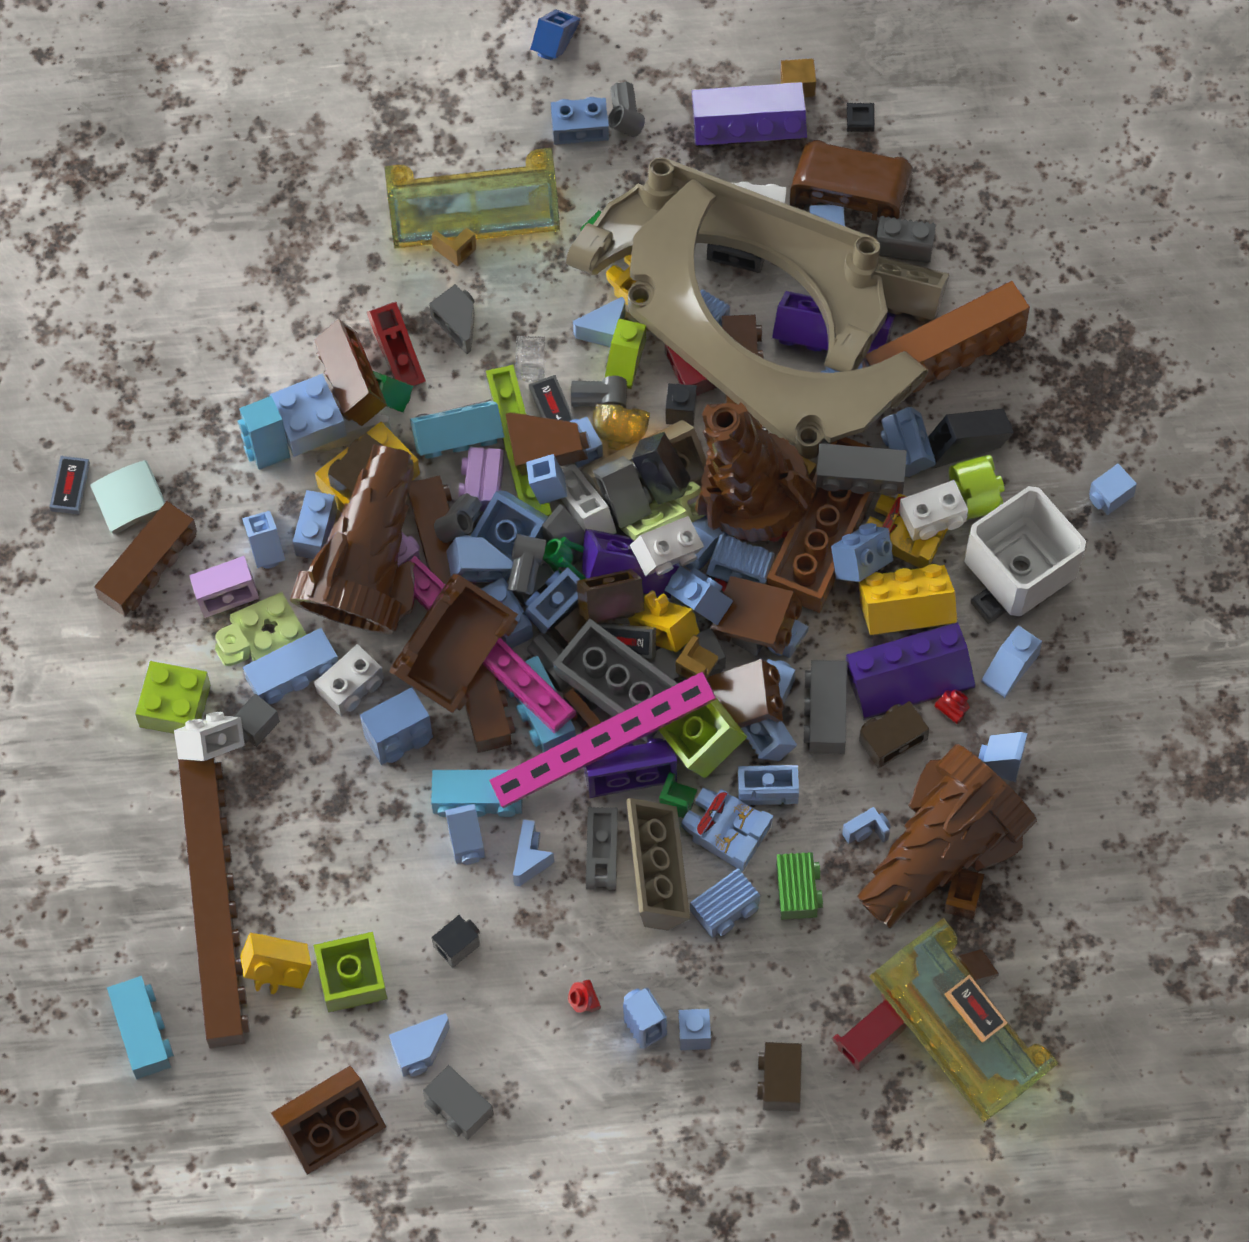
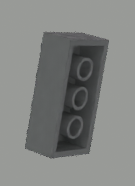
M591 619L587 621L553 663L557 676L612 717L678 684ZM658 730L642 737V739L649 743Z

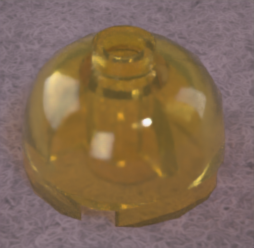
M596 404L593 412V428L600 440L609 443L608 448L622 450L626 445H632L643 439L648 429L650 413L637 408H632V410L625 409L620 405Z

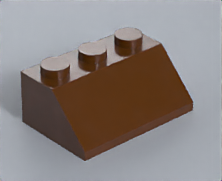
M351 1066L341 1070L271 1112L283 1137L307 1175L386 1128L362 1079Z

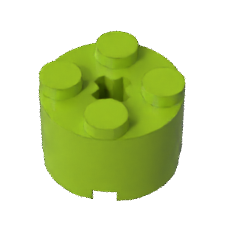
M990 454L956 463L949 467V481L955 480L968 508L967 520L985 516L1004 503L1000 493L1005 491L1004 483L1000 475L995 476V466Z

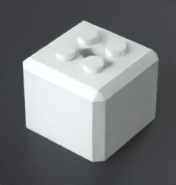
M1028 486L972 524L964 562L1010 615L1022 616L1077 578L1085 551L1086 540L1039 487ZM1024 561L1028 564L1029 568L1025 571H1019L1014 568L1013 563Z

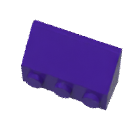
M585 529L582 572L586 579L632 569L642 578L644 595L653 590L657 598L662 594H665L667 598H671V594L666 592L665 588L671 577L680 567L678 563L673 565L674 568L663 575L658 576L655 572L645 576L630 547L634 542L630 537Z
M655 738L651 739L649 743L646 742V744L635 746L634 744H629L584 767L589 797L594 798L661 786L665 784L669 772L675 774V782H677V759L674 750L666 740Z

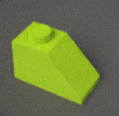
M619 318L611 341L605 377L620 376L625 378L628 389H632L646 344L645 324Z

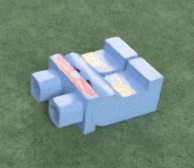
M703 787L697 796L695 804L707 811L701 817L689 810L681 822V827L693 835L692 842L699 846L701 845L709 852L743 872L756 852L757 847H759L771 828L773 815L765 811L760 812L746 805L738 798L728 795V792L722 789L716 793Z

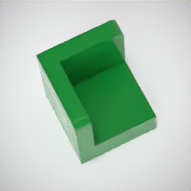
M669 772L659 796V803L677 806L678 817L684 818L693 807L698 789L675 782V774Z

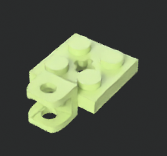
M692 481L689 482L683 497L659 505L656 500L652 501L649 504L652 512L651 515L620 529L635 541L641 534L689 516L691 522L704 517L705 515L698 516L695 509L696 502L690 505L687 502L700 495L701 487Z
M280 592L230 614L232 624L216 633L215 639L217 643L215 651L223 665L232 666L249 659V655L255 661L307 634L283 592ZM273 624L276 626L274 627V633L270 634L269 631L263 632L264 625Z

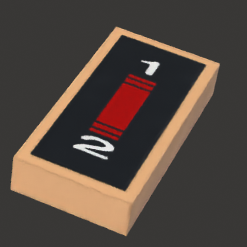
M970 974L944 994L982 1043L1007 1024V1021Z

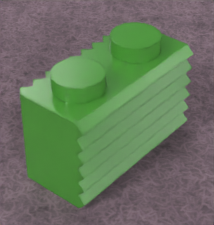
M812 852L778 854L776 867L781 920L817 918L818 908H823L822 890H816L815 880H820V863L813 861Z

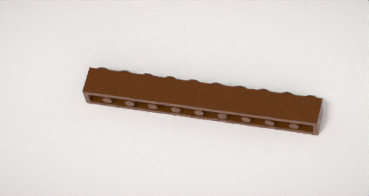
M439 475L411 482L408 496L427 567L446 584L451 577L446 551L453 541L448 543L440 541L435 533L434 523L435 520L447 514L449 511L448 502L452 501L448 484L443 485ZM483 664L467 686L466 694L469 695V699L465 704L477 753L512 745L511 734L516 733L512 716L506 717L504 708L508 707L505 691H499L497 681L500 680Z
M215 757L205 761L178 759L206 1041L209 1049L246 1044L245 1033H250L248 1015H243L242 1005L247 1004L245 986H240L239 976L243 975L241 958H237L236 947H241L239 929H234L233 919L238 918L236 900L231 901L230 891L235 890L233 872L228 873L227 863L232 862L230 844L225 845L224 835H229V825L227 817H222L221 807H226L224 789L219 790L218 781L224 779L222 763L216 762Z

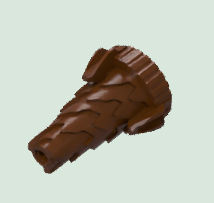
M741 402L738 405L733 403L707 404L702 416L705 424L703 434L709 450L706 451L708 457L704 467V474L701 477V492L695 506L698 516L707 515L708 527L715 530L719 528L721 532L724 531L729 536L733 535L739 540L745 539L749 542H756L757 540L766 541L783 535L785 531L792 529L794 524L799 522L809 509L808 504L812 499V493H815L817 490L816 484L811 481L809 471L802 456L794 445H790L788 440L779 438L772 433L769 434L761 428L760 422L748 412Z
M373 445L366 469L363 468L361 470L351 500L348 504L345 503L339 520L330 532L327 543L317 553L310 564L309 570L298 573L290 597V601L293 604L313 614L344 625L391 635L393 631H396L400 618L412 613L415 585L413 569L415 563L406 561L398 567L402 527L409 509V505L405 503L414 474L413 460L410 459L411 455L402 449Z
M956 744L942 759L930 760L926 764L908 805L915 814L904 825L907 830L892 844L887 857L872 872L875 877L862 889L857 897L877 920L891 929L918 900L926 898L939 885L942 887L946 886L963 867L969 869L972 866L977 872H980L1017 854L1023 848V835L1037 822V818L1019 795L989 766L965 747Z

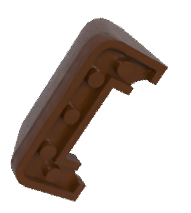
M813 140L805 145L790 188V206L804 210L807 204L818 205V202L872 213L871 220L877 221V218L881 216L885 218L889 216L891 219L895 217L896 220L902 219L912 180L913 167L907 159L902 157L892 158L826 144L821 140Z
M453 574L394 661L389 672L451 713H454L456 709L460 711L469 699V695L466 694L468 684L497 640L502 638L504 634L509 637L518 624V621L515 620L518 613L459 574Z

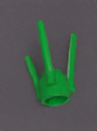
M562 537L561 540L557 538L552 539L545 545L543 560L549 564L554 573L558 571L561 574L562 571L559 567H568L580 580L586 579L585 576L570 564L573 560L571 549L583 553V546L571 542L566 537Z

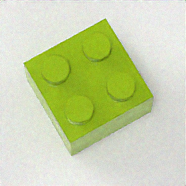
M150 661L135 713L139 727L175 734L174 730L186 726L185 722L202 719L211 687L207 671Z
M718 699L658 729L685 766L704 778L747 738Z
M373 932L313 945L328 1013L388 999Z

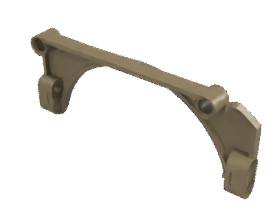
M663 157L655 158L650 162L648 180L644 186L637 184L625 194L609 202L593 225L590 223L585 225L568 251L566 258L568 266L591 275L598 274L612 263L632 254L634 235L689 181L696 179L717 196L701 224L696 243L722 245L754 254L768 260L794 277L814 299L825 321L828 334V353L824 366L839 372L858 369L887 318L888 310L882 278L878 275H873L878 266L880 243L877 239Z
M693 179L680 189L633 237L630 277L637 282L628 291V310L638 322L645 324L650 332L736 404L741 402L748 412L772 434L788 440L790 445H794L799 454L806 459L818 456L819 444L824 439L832 443L839 439L864 432L889 407L892 409L896 408L923 382L928 374V369L905 351L865 368L845 372L822 373L795 370L775 364L750 352L736 342L712 316L704 302L696 279L694 251L701 224L717 196L696 179ZM638 299L646 300L644 303H637L635 301ZM812 439L814 443L806 444L802 440Z

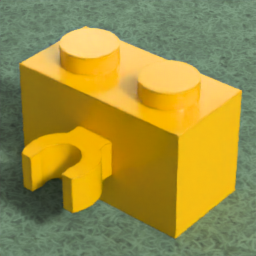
M653 590L644 596L645 611L635 613L634 616L628 618L630 625L655 627L656 646L674 652L679 651L686 645L693 635L700 633L693 609L668 602L665 594L657 598Z
M252 932L249 933L240 955L244 978L253 979L255 991L258 992L263 984L269 983L270 994L273 995L277 992L278 985L302 989L312 966L306 943Z

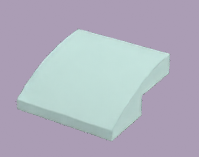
M146 460L121 468L90 484L109 530L115 535L139 520L143 523L148 522L165 504L159 486Z

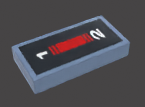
M60 456L50 502V510L52 512L79 515L90 466L89 459Z

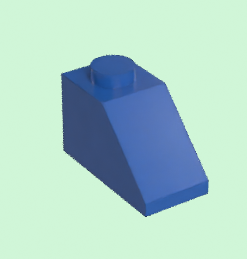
M557 9L538 19L530 50L538 52L539 57L553 60V58L564 54L581 18Z

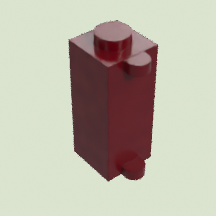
M885 991L881 994L884 1001L842 1038L838 1034L832 1037L833 1042L838 1046V1050L858 1071L912 1024L913 1010L903 998L898 999L893 993L890 994Z

